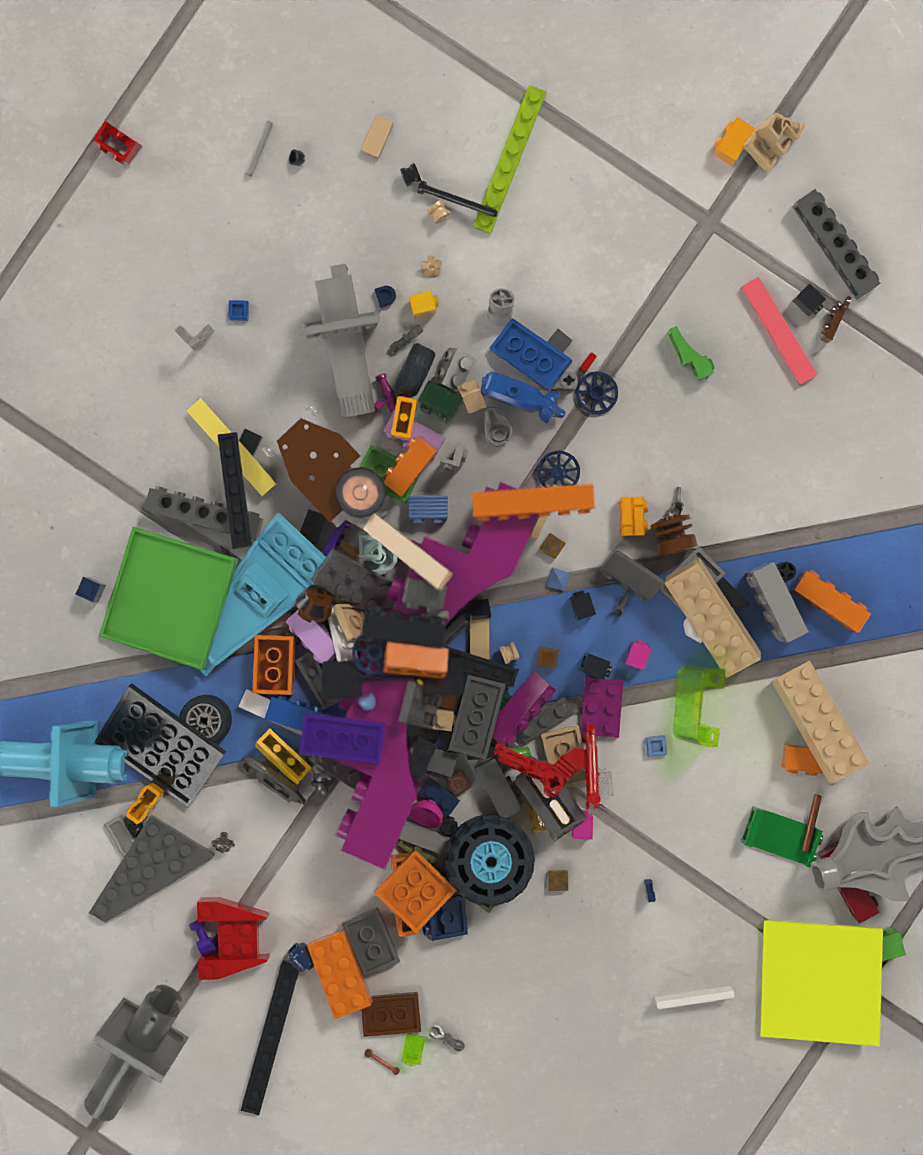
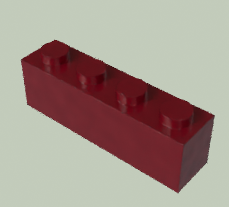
M837 841L819 851L820 858L830 857L839 842ZM851 887L837 888L852 917L859 924L880 913L877 909L879 904L873 895L870 896L868 891Z

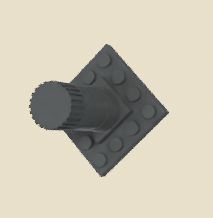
M167 985L156 986L152 992L145 996L140 1006L123 998L92 1041L101 1048L111 1052L110 1059L84 1101L86 1111L93 1118L104 1122L113 1120L143 1072L161 1083L189 1037L171 1027L180 1012L179 1006L182 1002L180 994L172 987Z

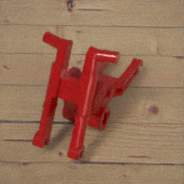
M593 724L587 725L586 736L582 737V742L586 744V749L575 748L562 755L555 764L531 759L507 748L501 743L495 746L494 749L496 751L493 755L500 757L497 760L498 763H502L531 778L539 780L543 784V791L548 797L558 796L563 784L566 785L574 774L579 771H586L584 781H586L587 802L585 807L588 810L590 804H593V808L597 809L598 804L601 802L599 795L600 773L598 772L596 731ZM552 783L556 784L554 789L550 787Z

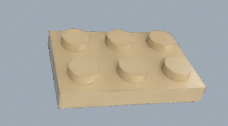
M578 725L541 733L546 758L551 764H555L562 755L575 748L584 749ZM579 771L574 774L565 787L586 783L584 781L586 771Z

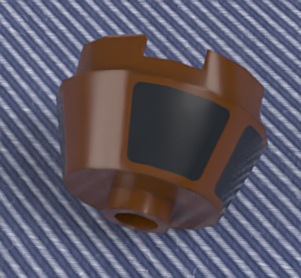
M311 585L296 598L297 614L309 623L312 620L323 623L332 613L333 599L331 593L317 585Z

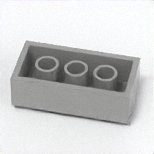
M774 562L765 563L746 573V582L750 588L754 589L756 593L754 598L758 605H762L765 611L763 616L767 623H771L773 628L771 632L776 640L788 643L808 633L805 623Z

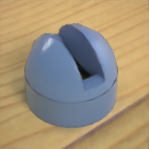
M372 693L365 695L358 701L364 710H372L376 704Z

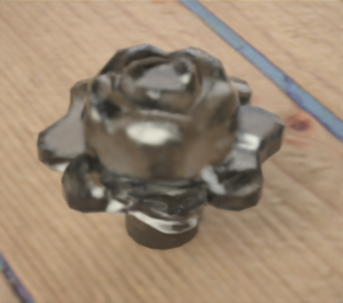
M221 832L219 838L211 841L212 846L216 847V851L220 853L228 852L231 847H235L234 841L228 839L227 832Z

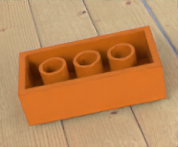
M341 929L309 942L307 947L334 1019L371 1006L373 1002L372 996L345 930Z

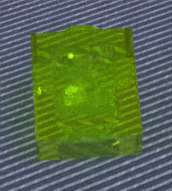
M407 1033L401 1061L409 1066L420 1065L426 1037Z

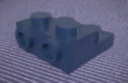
M462 895L450 897L422 927L424 936H427V939L435 941L467 935L465 898Z

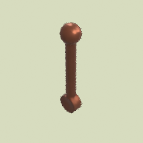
M371 1049L365 1050L366 1057H372L392 1070L394 1075L399 1074L400 1070L398 1067H393L372 1053Z

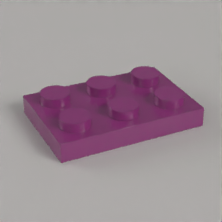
M585 677L581 735H586L587 725L591 723L595 727L596 736L619 738L624 680H602L600 678Z

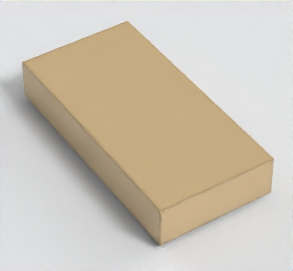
M375 115L361 152L379 159L392 129L393 122Z

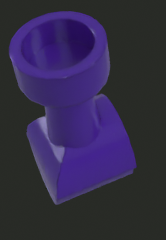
M196 920L190 923L189 927L191 931L196 930L199 939L196 945L198 951L204 957L217 951L218 947L215 939L208 937L203 928L205 922H197Z

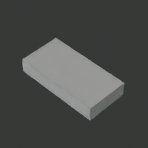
M121 814L105 823L104 826L124 857L136 837H133L130 833L127 822Z

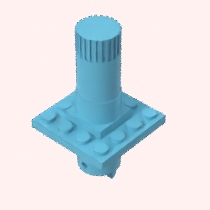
M90 720L52 726V743L0 741V776L51 780V790L49 793L50 807H60L95 798L96 783L116 784L119 780H126L127 774H123L124 757H127V750H122L119 746L97 745L95 740L98 737V721Z

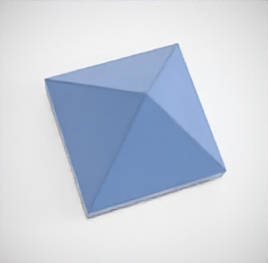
M552 567L546 586L565 591L570 573Z

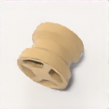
M443 200L434 203L427 210L433 216L435 224L441 223L451 215V212L445 208Z
M514 642L509 643L506 647H499L506 665L512 660L520 659Z

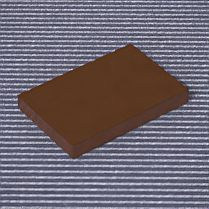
M418 992L372 996L373 1002L371 1006L361 1009L364 1037L421 1032Z

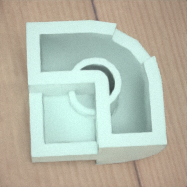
M359 534V563L380 575L386 574L397 563V556L370 534Z

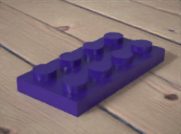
M304 713L299 754L380 764L385 723Z

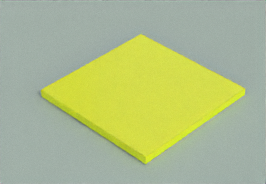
M764 920L760 1037L880 1046L883 928Z

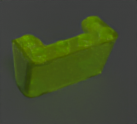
M690 664L684 665L679 669L673 723L675 738L705 747L718 748L720 728L709 727L701 723L704 687L724 689L725 669ZM717 673H718L719 676H720V680H719L718 683L713 684V683L716 681V679H717ZM711 732L714 734L713 741L711 740Z

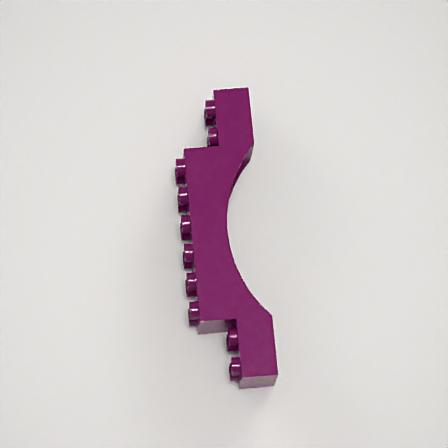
M500 482L497 490L487 486L484 492L515 490L517 488ZM538 513L530 514V518H518V515H510V519L498 520V516L490 517V521H483L481 526L470 523L462 542V546L471 549L469 555L424 536L421 544L411 540L453 573L445 584L447 591L443 610L438 609V612L448 610L449 618L444 619L446 624L473 597L492 584L514 573L537 520ZM410 568L406 580L396 576L387 595L388 599L396 602L392 610L402 611V614L409 615L411 612L420 614L432 613L426 611L424 606H418V609L406 607L407 603L403 602L407 578L424 582L429 581L412 568ZM387 641L382 648L386 649L387 643H391V641ZM362 652L360 658L365 656L366 652ZM369 658L363 660V668L365 669L370 661ZM380 659V664H381V667H382V670H383V669H384V660H383V659ZM373 661L370 671H379L376 661ZM363 672L364 676L404 675V674H395V673H383V674H380V675H370V674H367V673H364V672ZM416 680L365 681L362 685V697L372 693L376 702L372 710H364L360 706L358 701L362 697L342 698L339 705L340 708L348 711L346 718L385 723L380 764L331 758L363 772L351 798L361 803L357 812L349 808L347 809L335 835L345 840L341 851L384 870L419 789L418 781L412 779L408 759L411 755L410 737L406 735L407 723L399 721L408 682L416 683Z

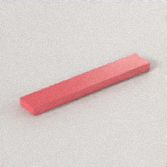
M757 277L743 285L741 289L798 384L801 385L815 377L817 373L760 278Z

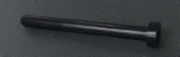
M421 180L419 183L418 194L423 195L427 193L492 217L498 216L496 209L428 186L426 181Z

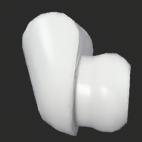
M686 618L683 623L685 634L701 644V638L688 618Z

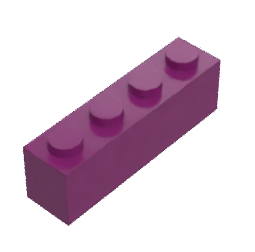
M533 672L499 712L492 738L498 743L504 744L507 748L512 746L516 742L518 735L527 729L533 717L541 712L543 705L552 699L556 689L536 672Z

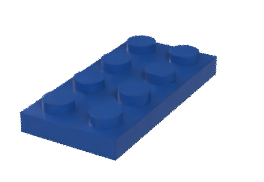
M513 318L489 348L493 353L549 392L573 362L570 357Z

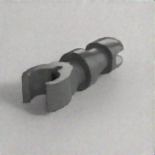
M418 324L407 334L404 333L401 339L392 343L390 349L397 345L398 347L393 352L402 349L401 347L407 343L410 344L412 339L420 335L423 329Z
M437 1025L432 1027V1029L437 1030L438 1035H434L432 1032L429 1034L431 1038L442 1040L443 1044H449L456 1051H462L465 1048V1044L462 1041L452 1038V1035L450 1033L446 1034L441 1027Z

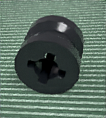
M415 163L410 164L408 168L403 167L400 169L407 187L411 186L413 182L421 181Z
M780 562L776 565L783 581H789L795 577L796 568L792 563Z

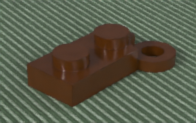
M847 296L843 304L838 303L836 306H832L828 315L831 317L829 323H825L821 334H823L822 341L829 343L833 340L844 312L851 302V297Z

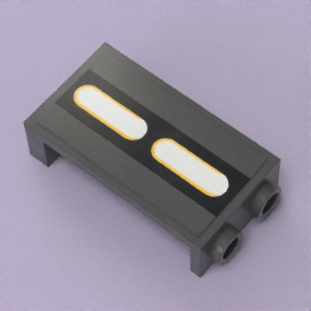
M523 773L516 776L514 786L516 788L519 787L550 832L549 837L553 842L586 821V815L564 784L558 796L548 797L544 793L543 784L539 780ZM552 783L550 785V787L553 789L556 786L555 783Z

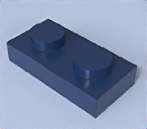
M430 777L418 792L426 800L436 802L440 810L448 816L460 802V799Z

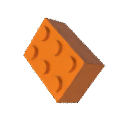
M255 635L254 694H294L296 636Z

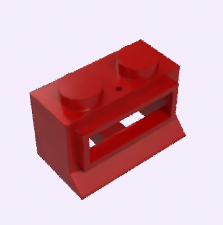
M104 121L93 141L98 143V149L106 154L108 151L113 153V159L120 164L124 162L130 164L137 151L143 147L107 121ZM110 135L129 147L124 155L105 143Z

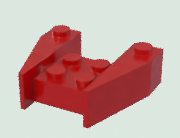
M201 897L197 901V922L218 921L219 955L200 957L198 960V980H218L266 963L270 954H259V920H267L269 912L221 897Z

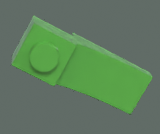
M677 326L668 330L667 334L682 367L689 364L696 381L711 376L714 373L713 369H715L712 360L708 359L707 355L701 356L692 349L681 335Z

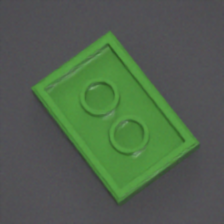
M370 445L360 467L373 470L384 482L386 479L384 477L385 473L390 467L395 468L398 464L395 460L398 457ZM419 476L402 497L387 485H385L386 495L406 504Z

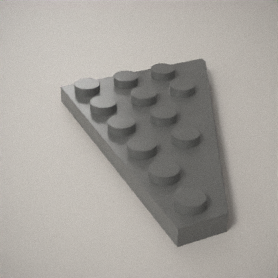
M151 814L89 913L106 923L208 862L214 857L215 853Z

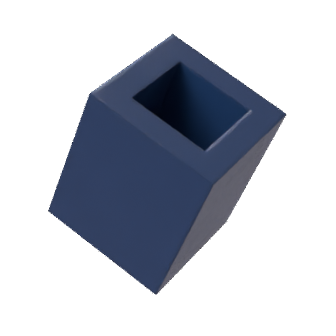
M83 577L75 595L91 602H99L106 584L90 577Z

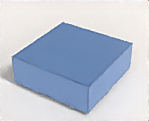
M665 735L645 737L648 757L667 755Z

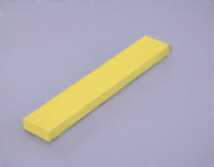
M202 398L187 410L218 447L217 435L232 433ZM239 441L243 476L264 497L277 483Z

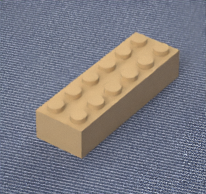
M699 557L666 576L664 582L726 678L761 659V651Z
M810 661L777 677L771 682L829 784L835 783L870 764Z

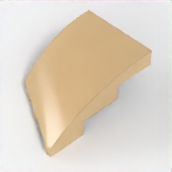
M775 112L755 129L743 147L765 172L772 171L776 161L780 156L786 154L792 141L799 139L805 125L793 122L791 118H785L783 115Z

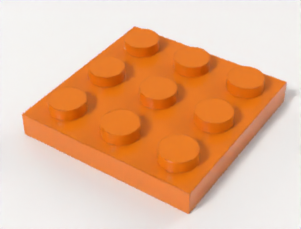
M414 849L374 893L417 933L456 892V889Z

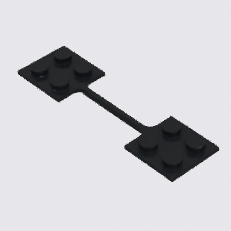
M463 658L447 660V673L444 679L414 675L364 676L363 671L356 666L354 661H323L321 698L362 697L363 683L373 680H420L423 683V696L464 695Z

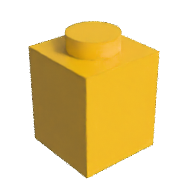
M431 291L409 296L414 318L436 313L435 307L439 306L436 295L432 296Z

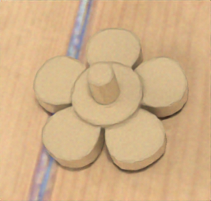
M429 255L427 261H422L420 264L421 268L425 269L424 275L429 277L432 272L435 276L441 273L442 261L440 259L435 260L433 255Z

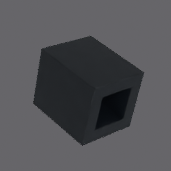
M808 284L792 301L809 317L812 313L816 315L824 307L822 303L826 299L811 284Z
M584 590L573 593L572 598H569L576 620L596 615L589 592L584 593Z

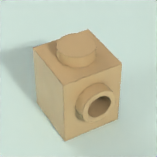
M475 379L457 386L468 414L486 407Z
M438 708L436 713L437 722L433 729L452 731V727H455L457 715H453V710Z

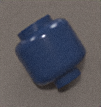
M295 943L288 950V962L297 971H309L314 967L306 943Z

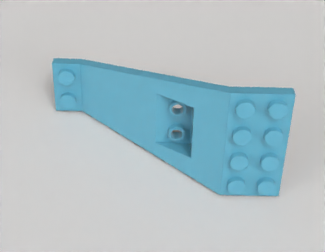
M280 513L275 515L253 543V547L249 549L235 570L205 670H200L206 677L225 658L294 607L296 598L307 587L315 585L312 583L311 578L326 557Z

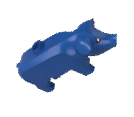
M495 372L486 373V376L482 377L481 393L483 395L529 413L538 412L540 419L545 423H549L551 417L563 418L566 414L565 410L557 403L560 394L558 392H550L544 396L540 390L533 386Z

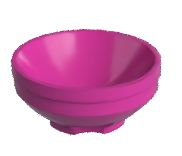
M422 800L414 803L409 813L410 818L416 824L425 828H438L443 821L442 811L436 805V802L432 800Z

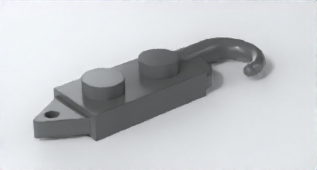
M249 756L243 757L240 760V767L246 773L249 770L245 763H248L257 769L256 776L260 783L289 803L291 801L300 804L306 802L299 792L300 788L280 775L276 770L269 766L266 767Z

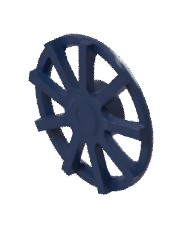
M599 371L590 372L584 375L577 384L575 391L577 402L588 413H606L617 402L618 386L610 375ZM592 375L594 380L593 386L585 380ZM596 375L605 376L600 385L597 384ZM609 379L614 386L604 389L603 386ZM582 382L589 388V391L579 390ZM615 389V398L605 394V392ZM579 394H588L589 397L581 402ZM603 398L612 401V404L606 408ZM590 400H593L592 409L584 406ZM597 401L600 402L603 410L595 411Z
M558 450L546 454L538 465L537 475L539 482L543 487H548L544 482L554 478L553 484L556 485L557 481L560 480L562 486H566L563 479L567 478L573 482L572 485H576L580 478L578 461L573 455L565 451ZM557 454V464H554L549 459V456ZM560 454L569 457L564 464L560 463ZM572 459L576 467L567 469L566 465ZM545 460L552 466L551 469L541 467ZM577 470L576 479L567 475V472ZM541 471L550 472L551 475L542 480Z
M360 635L355 640L352 648V656L356 666L364 673L370 675L385 673L384 669L382 670L380 659L385 660L383 655L385 649L382 647L387 640L377 644V639H373V644H370L365 637ZM362 639L368 648L357 647V644ZM356 650L366 652V655L357 660ZM369 658L370 661L365 669L359 663ZM373 661H376L379 671H370Z

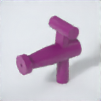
M386 373L375 377L376 381H379L385 399L382 402H375V413H379L385 405L388 406L390 413H392L396 409L398 396L412 398V396L405 393L395 396L386 379Z

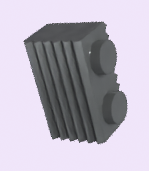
M407 578L403 602L407 603L406 607L418 609V606H424L426 611L438 613V609L443 610L447 586L440 590L429 582Z

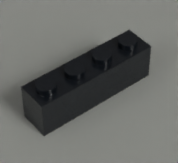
M370 607L369 609L365 608L361 637L442 648L446 622L437 615L423 617L422 614L411 612L409 615L402 614V611L390 610L388 612L382 611L379 607Z

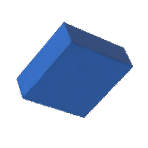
M229 300V321H248L249 301Z

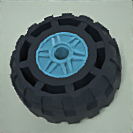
M490 814L473 817L461 824L448 841L445 852V868L448 878L456 891L472 903L485 906H499L500 904L508 903L526 889L534 872L535 857L532 844L523 829L508 818ZM488 857H494V862L492 864H486V859Z

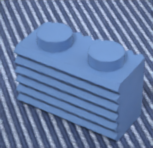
M409 496V520H413V523H425V520H432V523H444V520H448V496Z

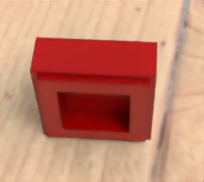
M591 352L580 366L579 371L585 375L597 355Z

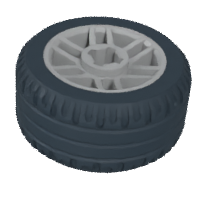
M419 343L413 344L396 379L395 388L407 395L416 396L431 368L435 352Z
M200 695L192 698L184 705L179 716L214 743L221 741L228 734L232 724V715L228 705L214 695ZM204 718H208L207 723L203 722Z

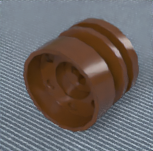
M677 514L665 517L650 525L651 529L660 528L661 532L653 534V537L663 538V541L655 544L658 556L698 546L695 534L685 533V530L693 525L683 526L682 521L691 519L690 514Z

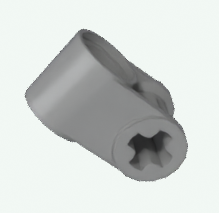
M565 371L551 391H573L576 389L578 384L576 374L571 371ZM568 377H571L572 381H575L571 382L570 386L567 385V382H564L568 379Z

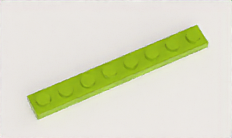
M529 85L482 202V205L496 209L498 215L547 91ZM478 212L473 228L491 234L498 216L492 217Z

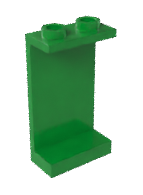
M753 806L741 842L746 846L765 850L802 863L810 868L811 863L816 861V850L823 841V831L815 827L810 851H802L807 824Z

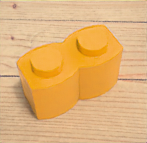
M153 782L145 786L140 791L137 801L128 808L126 817L136 824L145 820L151 814L153 806L163 797L164 790Z

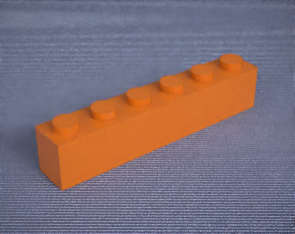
M584 484L472 493L473 518H478V521H490V517L498 516V520L510 519V515H518V518H530V514L538 513V517L550 516L551 512H558V516L570 515V511H578V514L591 513L590 510L595 509L594 485Z

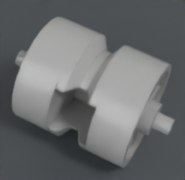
M499 288L491 292L487 313L491 323L506 325L512 319L515 297L511 291Z

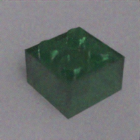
M429 380L418 399V405L422 412L428 415L431 413L437 415V419L445 424L448 422L453 423L463 404L462 397Z

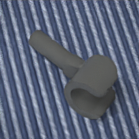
M676 487V499L670 509L671 514H673L675 508L679 510V515L684 509V504L680 499L681 487Z
M627 592L619 605L614 606L612 609V614L616 609L622 611L618 618H621L624 614L623 608L631 595Z

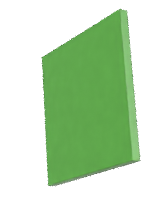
M132 527L99 636L200 670H205L239 559Z

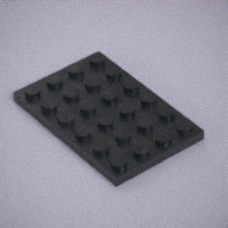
M132 683L127 687L95 740L100 745L119 746L122 750H127V757H124L125 763L188 808L227 752Z

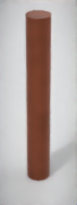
M814 794L803 841L802 851L805 852L810 851L822 796Z

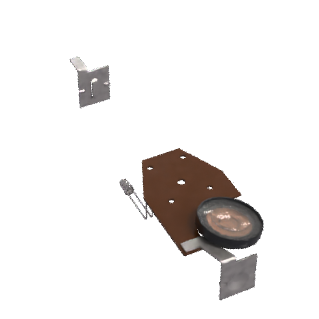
M181 324L174 331L195 350L214 332V329L207 324L194 337ZM311 404L306 405L305 408L312 417L319 414ZM300 418L277 440L290 481L336 529L346 520L363 529L369 521L365 517H370L378 512L383 505L386 496L383 480L371 469L351 467L361 455L341 434ZM268 445L262 447V450L269 458L272 459L276 454ZM312 452H315L317 455L314 459L310 457ZM385 510L380 517L383 519L388 512Z

